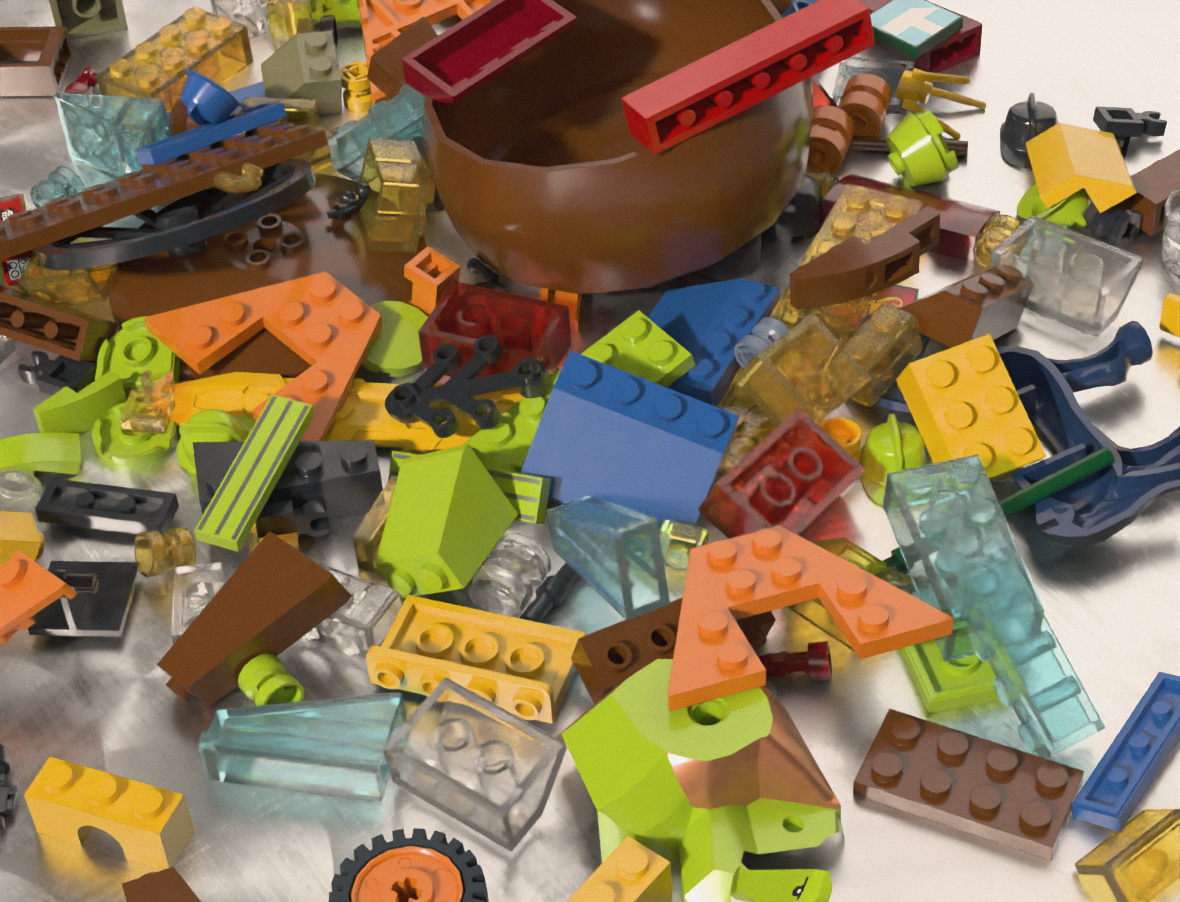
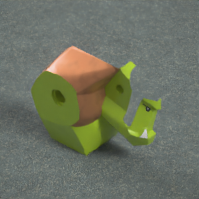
M656 659L610 691L557 736L555 748L563 742L566 743L597 809L602 863L629 836L670 862L679 860L681 902H829L833 890L830 870H748L741 863L744 851L764 854L816 847L833 834L838 832L844 834L840 802L788 711L765 686L669 711L668 687L673 659Z

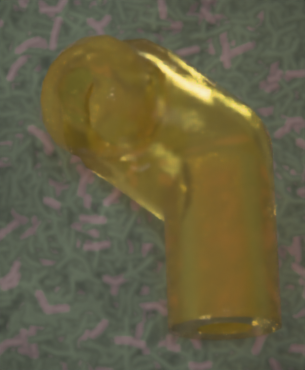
M244 163L241 167L240 175L227 171L218 172L214 178V187L229 194L256 191L262 185L260 179L264 172L262 167Z

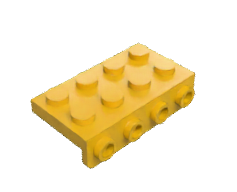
M407 595L381 647L371 646L366 654L370 682L384 688L400 689L422 694L432 699H444L471 705L480 710L489 709L515 715L525 720H538L553 724L576 672L571 656L578 638L586 636V632Z

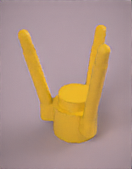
M914 68L913 72L904 71L895 98L903 101L902 109L914 113L923 110L918 104L919 102L926 104L930 95L980 109L987 107V104L983 101L933 87V83L929 82L969 84L970 78L925 72ZM935 116L944 133H947L956 140L961 138V134Z

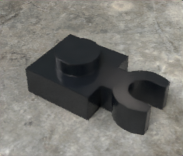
M1096 106L1093 116V122L1099 130L1113 133L1117 140H1125L1126 137H1141L1142 133L1150 136H1164L1167 121L1160 119L1161 113L1157 111H1143L1139 113L1135 112L1132 108Z
M33 351L31 353L34 366H26L24 364L18 366L22 381L28 384H38L40 392L51 396L66 386L78 393L95 381L96 366L94 364L77 361L62 355L55 361H52L42 351Z
M319 499L312 500L297 509H293L292 500L265 504L250 531L254 549L269 531L289 545L300 544V534H307L313 537L329 534L330 529L325 501Z

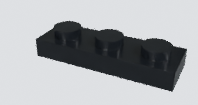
M52 478L35 507V512L39 522L164 538L179 508L176 493Z

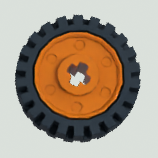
M421 828L413 829L412 838H405L403 829L392 831L393 841L386 842L382 834L371 838L372 850H369L363 844L353 850L355 861L346 857L340 864L341 875H334L331 882L332 892H329V902H489L481 865L477 864L476 856L469 849L465 852L463 843L455 838L448 843L446 834L434 831L429 840L427 839L425 829Z

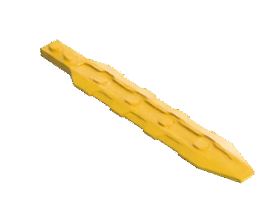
M232 372L161 386L157 388L150 413L152 417L168 422L167 419L175 421L179 427L181 423H186L196 413L211 408L223 410L230 416L254 419L252 410L295 378H282L281 374ZM353 378V388L342 410L337 412L333 419L334 427L331 433H327L323 441L374 440L375 447L402 448L404 452L430 453L461 446L482 429L476 426L473 419L445 402L430 406L435 410L449 408L453 411L459 422V427L450 437H437L432 428L420 420L413 423H401L392 418L385 408L386 397L400 384L368 383L363 379ZM436 383L433 387L440 386L445 383ZM517 388L472 396L478 401L484 399L492 400L496 404L500 415L524 398Z

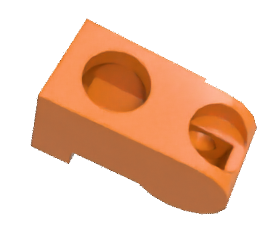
M429 246L404 265V277L413 282L412 300L407 304L415 306L429 318L433 328L440 318L446 317L454 311L458 294L460 266Z

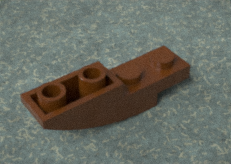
M928 205L914 215L906 217L902 222L884 233L876 235L867 243L853 235L842 243L831 247L827 252L807 264L799 266L794 272L789 274L790 305L795 309L840 304L883 291L919 273L920 256L939 245L940 213Z

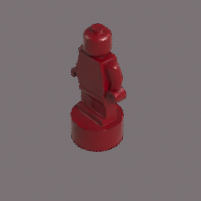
M88 66L84 68L81 76L74 83L66 87L61 97L63 107L71 114L81 115L86 113L92 103V90L96 84L100 83L99 74L93 67Z
M828 641L808 643V651L788 653L787 651L758 656L766 669V677H784L786 673L792 674L796 671H804L805 674H810L812 682L832 680V661Z

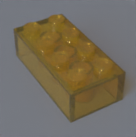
M195 6L186 10L180 17L162 27L153 36L138 44L133 50L112 62L109 67L96 75L105 112L156 133L160 132L168 126L166 113L171 112L174 103L181 96L187 79L186 69L194 70L222 86L253 63L248 29L246 25Z

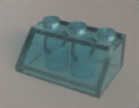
M405 84L400 89V94L391 100H383L374 104L368 110L369 114L360 120L350 121L339 127L337 134L328 140L332 164L336 172L353 181L367 183L404 159L412 138L423 136L424 103L427 96Z

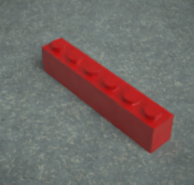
M819 0L622 97L621 100L630 134L656 155L874 46L875 39L869 8L858 0Z

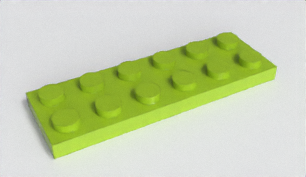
M640 310L581 353V355L666 388L695 366L692 354ZM561 369L550 377L551 385L543 395L536 398H522L501 414V419L495 427L480 430L462 445L469 444L486 467L521 473Z

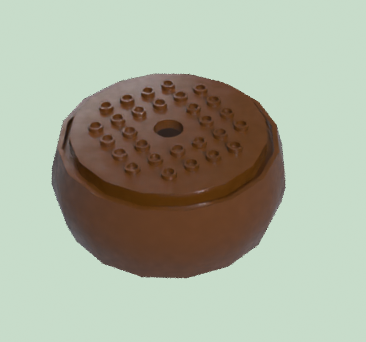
M553 0L576 16L577 24L455 103H443L426 97L424 103L423 142L428 169L442 204L456 232L476 257L517 284L575 294H592L653 287L712 266L772 226L805 181L813 114L812 77L656 155L630 134L621 100L622 97L782 19V16L770 0Z

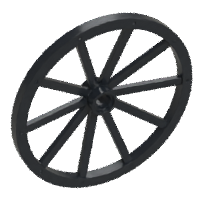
M289 159L191 194L188 206L174 209L162 215L151 209L134 214L137 218L157 229L99 226L35 248L41 266L50 270H76L99 267L142 258L168 251L170 258L183 257L208 247L207 238L255 221L294 202L310 191L315 185L316 180L310 162L303 159ZM278 179L268 184L267 186L257 190L256 192L244 197L264 180ZM240 184L199 216L209 190ZM80 237L108 238V240L70 244Z

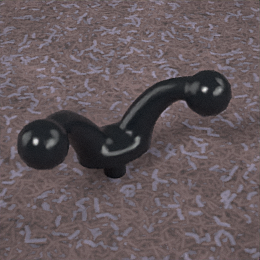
M367 183L358 184L356 194L359 198L354 201L355 195L352 191H342L340 194L341 203L334 205L333 210L327 211L328 219L336 217L337 220H343L359 211L371 195L370 185Z
M471 258L467 262L468 271L474 274L480 273L487 282H480L469 286L457 297L455 306L459 310H467L470 307V296L476 293L492 296L494 290L503 293L506 286L498 283L499 275L483 265L479 259Z

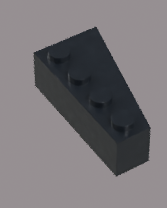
M374 440L300 441L266 504L292 500L293 509H297L309 501L324 500L328 519L386 509ZM193 442L202 514L207 509L244 442Z

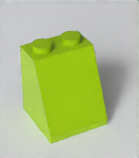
M469 444L408 457L401 463L375 562L376 567L387 580L388 586L401 599L406 598L407 595L421 596L464 589L518 515Z

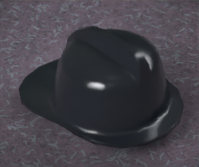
M1029 93L1027 101H1021L1012 105L1007 112L1005 122L1000 127V151L1003 159L1011 166L1028 171L1033 170L1026 142L1059 123L1054 107L1048 103L1036 101L1034 93Z

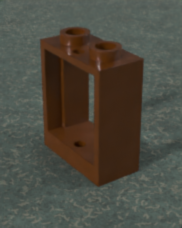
M66 26L0 27V62L38 61L37 63L0 64V97L58 96L74 56Z

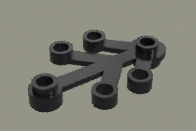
M488 334L476 340L474 343L476 354L445 384L433 387L447 372L456 370L462 363V357L454 344L445 343L437 347L433 352L435 363L414 383H404L396 386L386 397L385 408L392 418L401 423H413L420 420L431 427L437 437L447 438L458 430V420L451 409L440 408L435 410L430 405L445 402L473 419L479 429L487 430L499 423L501 419L500 412L492 400L484 399L478 401L472 396L517 388L522 397L536 398L543 395L549 389L551 378L545 365L534 358H525L519 361L513 371L475 378L489 364L498 361L503 354L498 338Z

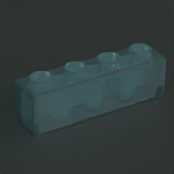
M1008 546L954 572L945 579L948 586L944 591L947 602L952 611L958 617L963 615L972 631L968 636L972 649L982 662L987 660L996 676V679L993 680L994 689L1006 707H1013L1021 722L1017 726L1018 734L1029 752H1037L1038 756L1042 758L1051 757L1106 728Z

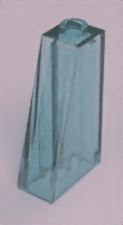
M585 496L546 510L553 551L623 618L630 620L670 604L658 520L653 515L591 496Z
M390 692L216 710L209 729H204L201 733L198 754L200 759H204L209 780L382 803L407 728L402 693Z

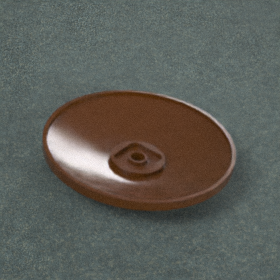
M314 173L315 185L305 195L262 218L207 238L208 247L201 251L177 258H170L168 251L113 264L108 288L113 319L118 323L117 330L119 331L123 328L121 324L133 318L152 316L325 271L369 306L383 301L408 303L412 300L413 282L404 277V265L427 247L425 237L419 225L408 211L392 198L372 187L371 195L359 211L343 220H337L336 217L328 219L327 211L333 210L334 205L341 203L340 194L342 191H352L355 195L354 201L359 198L356 194V188L360 183L337 176ZM278 179L264 180L244 197L256 192L257 190L267 186L268 184ZM240 184L209 190L199 216ZM191 195L174 201L157 213L162 215L171 210L188 206ZM146 222L139 227L143 229H157ZM264 328L201 374L197 373L181 359L179 380L191 381L232 372L281 374L282 378H296L310 368L311 365Z

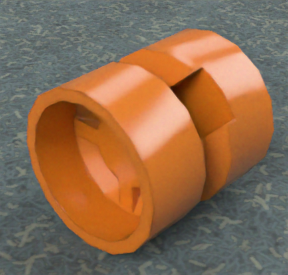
M862 73L848 80L837 108L845 111L852 118L855 125L854 136L878 137L892 101V92L889 85L882 78L874 74Z
M833 106L818 107L813 111L806 167L807 174L813 177L824 178L832 176L839 171L855 134L853 120L845 111Z

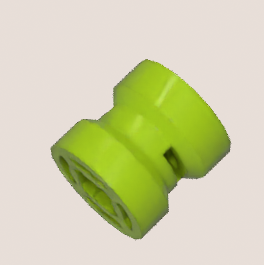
M262 654L251 659L239 674V688L250 700L255 701L256 708L268 721L275 722L289 717L299 708L305 694L303 686L294 676L287 674L286 666L274 654Z

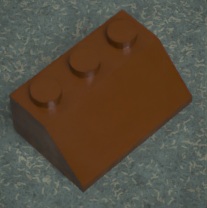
M997 265L947 285L894 310L891 319L950 348L988 334L995 340L1017 328L1034 282L1023 278L1022 272L1014 267Z

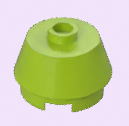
M923 109L915 114L908 112L886 137V144L890 152L887 158L892 169L898 176L902 174L912 187L946 181L947 175L959 167L954 150L949 152L941 134L944 132L943 128L929 110L924 112Z

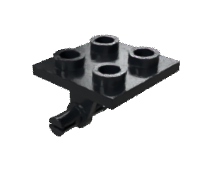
M51 561L48 571L67 583L77 594L71 600L63 595L36 613L34 616L36 623L28 628L29 634L121 637L142 569L140 562Z

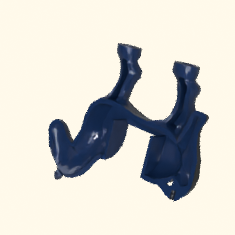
M894 320L880 333L875 335L868 345L860 351L845 377L838 375L827 382L825 385L826 391L832 394H844L855 391L862 399L877 406L896 412L911 413L896 379L909 363L923 358V354L930 342V337ZM1130 321L1119 327L1114 340L1108 346L1084 358L1055 360L1046 358L1039 351L1013 345L997 348L1030 421L1057 452L1054 456L1012 473L1014 482L1019 490L1105 446L1110 449L1115 459V463L1033 504V507L1036 509V520L1039 530L1045 537L1061 544L1087 546L1103 542L1130 525L1149 505L1163 495L1176 490L1180 491V426L1164 439L1151 445L1131 449L1122 447L1093 425L1073 394L1096 387L1121 384L1126 381L1131 366L1142 365L1152 359L1153 348L1151 340L1145 328L1138 321Z

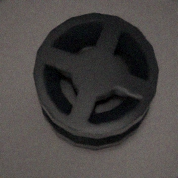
M1118 203L1102 213L1098 210L1096 211L1091 222V233L1100 239L1107 237L1112 245L1119 249H1124L1137 236L1141 227L1142 216L1133 209H1122V205Z

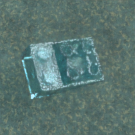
M55 93L54 95L70 158L114 179L127 173L142 170V166L139 164L135 153L138 148L171 137L163 99Z

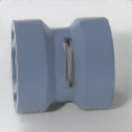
M765 317L754 326L752 335L744 336L736 344L734 355L741 367L748 373L756 377H764L774 369L777 364L776 359L784 358L793 349L794 338L787 326L773 317Z

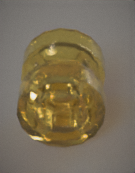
M1000 214L992 217L974 244L973 253L975 259L987 269L997 265L1009 266L1016 251H1018L1025 240L1026 232L1023 225L1009 215Z
M187 527L170 528L163 534L156 530L141 531L135 539L134 553L139 572L145 577L160 576L165 570H171L174 573L189 572L195 566V540Z

